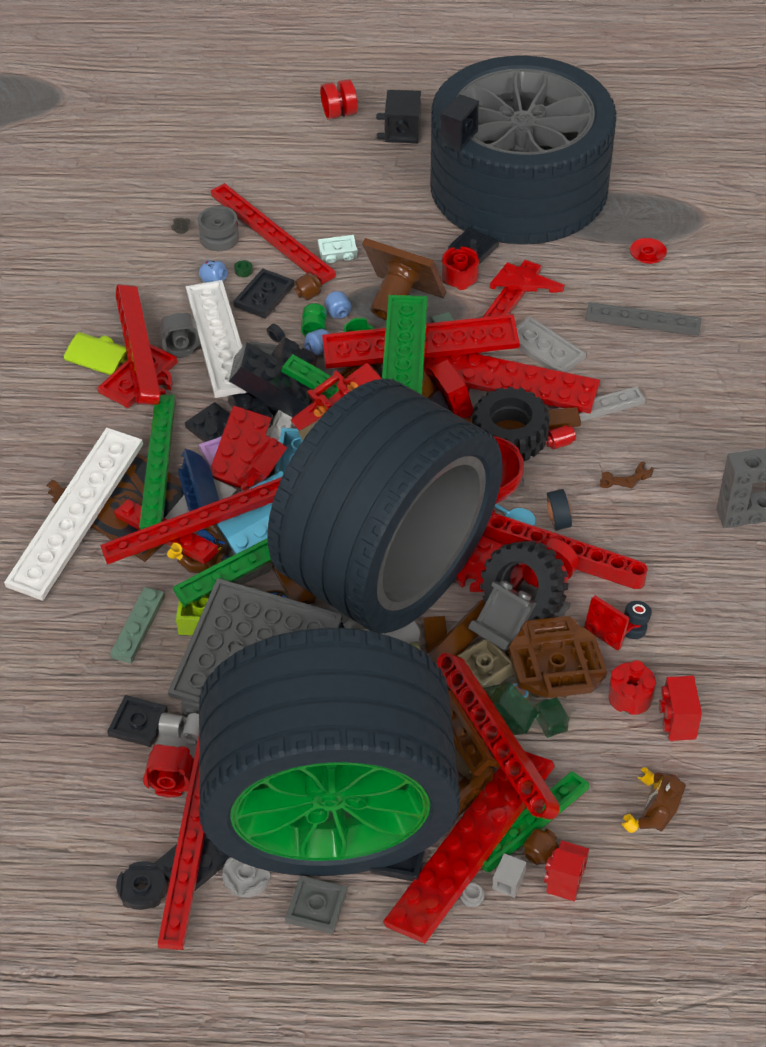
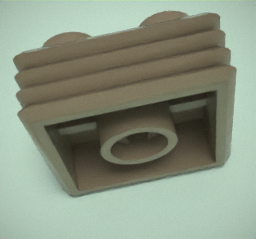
M487 639L481 640L457 655L465 660L485 692L514 674L510 658L497 645Z

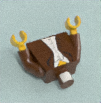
M643 767L641 771L645 775L638 777V779L647 786L653 784L643 815L639 820H636L631 814H626L623 817L626 822L621 823V825L629 833L635 832L638 828H655L662 832L677 812L686 784L681 782L676 775L660 772L654 774L647 767Z

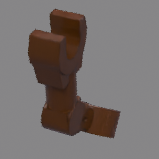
M643 461L639 463L635 474L629 477H613V474L610 472H602L600 487L609 488L614 484L634 488L640 479L650 478L654 468L651 467L649 470H644L646 463Z

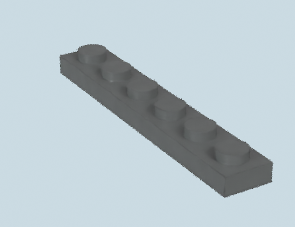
M592 302L588 303L586 320L696 336H699L701 317Z

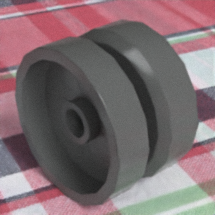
M213 206L199 214L200 242L205 248L213 251H224L237 244L239 240L237 214L232 209L224 206Z

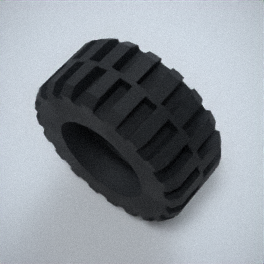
M501 387L497 388L494 392L486 393V397L483 395L478 400V403L473 408L472 424L494 437L505 439L514 444L519 449L523 461H527L530 459V456L535 457L545 447L548 440L550 416L547 406L543 404L544 402L539 397L536 398L533 392H526L523 388L514 389V387H508V389H503ZM514 420L525 426L519 429H504L497 426L496 423Z
M521 541L501 546L499 550H495L491 554V559L486 560L484 566L487 568L481 572V578H484V581L480 583V589L484 590L485 593L482 596L484 602H487L494 588L491 586L493 581L501 582V580H505L510 583L514 567L518 563H524L535 572L539 586L537 596L534 599V602L537 604L528 621L553 617V613H557L561 609L559 603L565 602L567 597L564 591L568 590L569 583H565V577H568L567 570H562L563 561L555 558L557 553L554 550H547V545L542 543L536 544L535 541Z

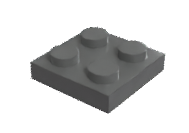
M300 876L285 918L286 923L333 935L347 894V887Z

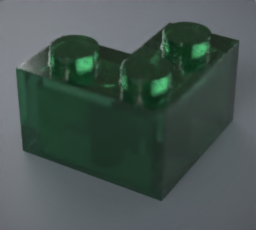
M511 682L484 687L483 689L512 733L514 735L527 733L538 711Z

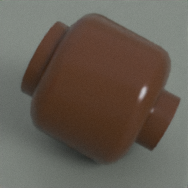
M306 273L295 281L297 287L294 290L299 298L303 297L308 301L319 295L323 286L316 274Z
M547 828L545 830H533L523 843L524 856L535 865L547 864L548 857L552 856L556 848H559L556 842L557 836Z

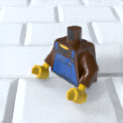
M216 524L196 532V535L214 543L219 549V552L205 565L183 554L182 547L178 543H173L171 549L167 551L169 558H177V562L190 573H200L230 558L228 556V542Z

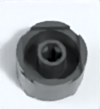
M175 313L162 318L159 333L164 351L177 358L193 354V350L199 347L200 340L196 321L192 318L191 314Z

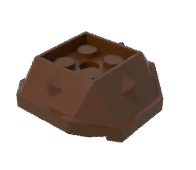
M570 616L526 621L508 650L518 687L529 691L536 698H566L570 695L592 693L607 675V669L596 637L586 628L576 624L577 621Z

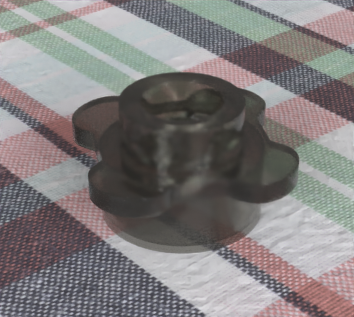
M188 218L173 219L174 224L171 226V229L178 234H184L188 232V225L191 221Z

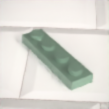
M147 587L143 588L110 653L111 659L132 664L165 598L163 591Z

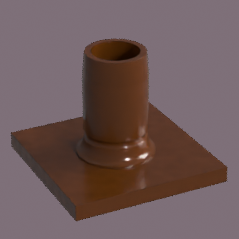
M367 238L364 239L362 245L377 277L383 278L370 309L375 316L387 321L388 296L409 295L412 288L444 299L446 290L434 260Z

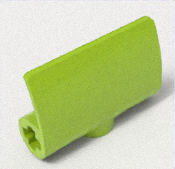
M78 332L64 354L65 361L108 375H112L116 371L119 363L124 364L128 360L125 346L114 343L108 336L103 335L97 338L82 332Z

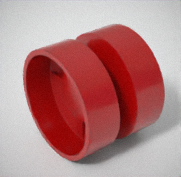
M350 79L338 81L337 88L333 82L321 84V103L328 120L339 118L341 111L344 116L357 114V95Z
M543 539L540 543L547 545V550H554L557 553L555 558L563 561L564 565L561 567L563 571L567 570L568 577H565V583H567L579 566V558L576 552L559 539ZM524 564L522 574L525 581L538 588V579L531 567Z

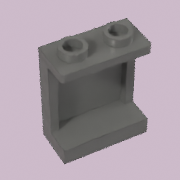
M501 580V582L493 581L491 586L494 588L478 619L472 620L468 628L503 650H509L510 644L521 631L525 622L528 621L537 603L531 600L532 596L524 591L517 592L512 589L513 585L505 580Z

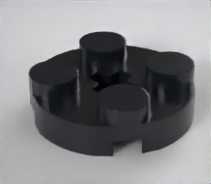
M146 861L135 862L129 865V869L119 874L116 883L118 896L122 904L126 908L136 910L157 907L166 892V880L162 870L160 871L155 864ZM141 881H144L145 885H147L146 888L141 890L135 888Z

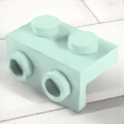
M354 235L318 239L320 258L323 262L333 263L336 260L344 259L345 261H350L357 258L358 249L355 245Z

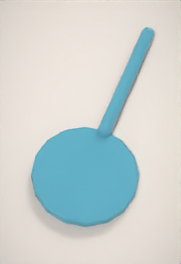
M498 504L494 506L506 514L505 517L532 526L535 525V516L527 509L516 508L508 511Z

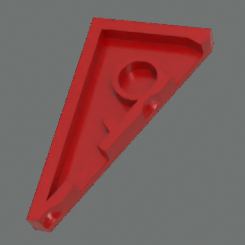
M508 262L490 282V289L496 290V286H503L513 291L537 292V288L549 289L551 293L563 292L565 287L564 284Z

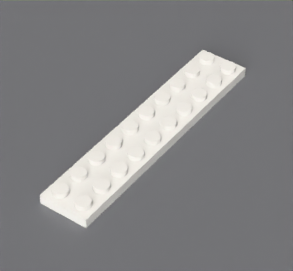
M219 280L186 286L187 296L193 318L196 321L199 340L215 398L247 393L245 390L229 382L234 356L242 348V344L223 281Z
M106 427L4 583L7 588L42 601L45 599L143 446L142 439Z

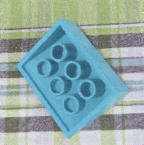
M280 471L252 488L283 477L284 473ZM272 503L216 524L234 554L267 538Z

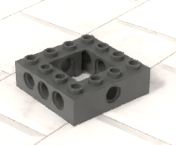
M766 448L728 453L716 508L723 528L766 522V491L751 492L753 484L766 483Z

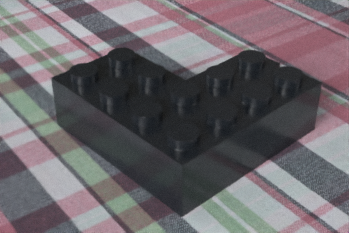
M286 337L273 350L272 355L246 342L234 356L229 382L293 418L309 406L310 396L307 391L311 388L281 372L282 367L292 354L316 367L317 355L305 348L300 349V345Z

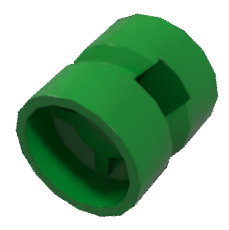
M315 303L304 307L301 323V333L303 336L306 337L308 333L318 329L326 330L327 311L325 307Z

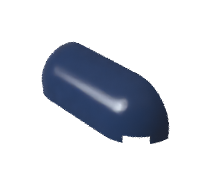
M185 449L181 457H184L182 469H178L188 510L192 511L219 501V496L211 469L206 460L196 452Z

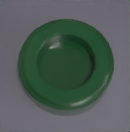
M246 260L238 261L234 265L235 274L239 277L250 276L253 273L252 263Z

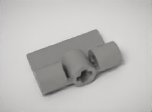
M163 712L159 720L158 729L160 735L155 745L185 746L190 750V755L194 759L199 736V714L191 713L186 718L181 715Z

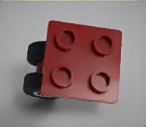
M594 595L591 598L584 628L618 651L622 647L625 636L630 639H640L645 636L652 610L649 605L642 601H631L626 605L623 614Z

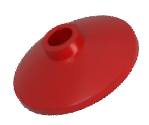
M642 238L632 243L630 253L639 262L653 264L662 261L666 257L667 249L659 240Z

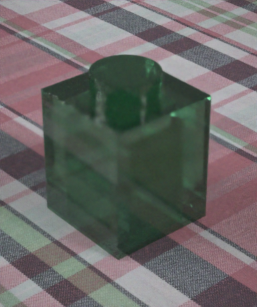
M557 697L545 699L536 704L535 718L547 738L568 731L569 717Z

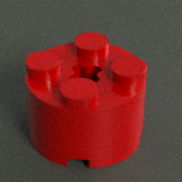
M455 247L445 251L442 258V281L444 283L457 287L459 290H466L468 286L473 285L478 280L479 259L478 254L473 249L461 247V249L455 250Z
M639 660L617 666L612 670L608 690L610 704L619 712H622V710L629 712V715H638L647 711L653 701L656 687V678L653 672Z
M155 745L148 757L143 776L144 785L148 789L149 787L155 789V794L168 798L179 797L182 792H187L194 761L190 755V750L185 746Z

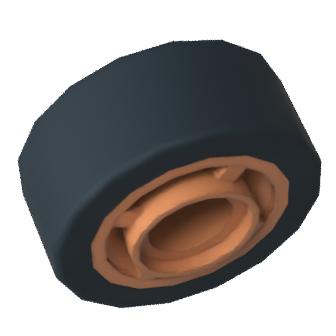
M564 489L547 492L548 514L555 531L572 527L571 507Z

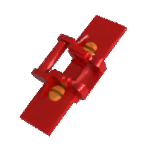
M368 363L345 379L336 370L330 378L315 389L307 391L314 402L290 419V421L300 431L320 419L332 405L348 392L362 384L382 378ZM336 382L338 383L336 385L339 391L332 397L327 399L324 395H320Z

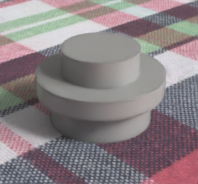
M469 883L461 894L460 900L468 907H477L484 901V890L476 883Z

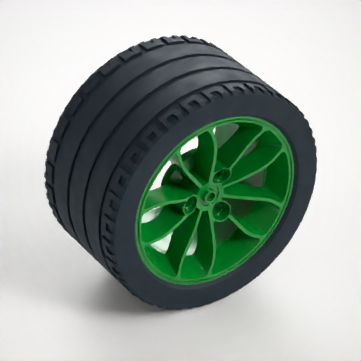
M316 628L283 633L253 643L231 655L208 676L199 696L200 823L203 832H205V835L212 844L239 862L270 872L298 876H337L370 871V868L386 867L399 863L432 846L448 832L458 817L460 810V791L448 685L442 670L432 661V658L407 642L377 632L350 628Z

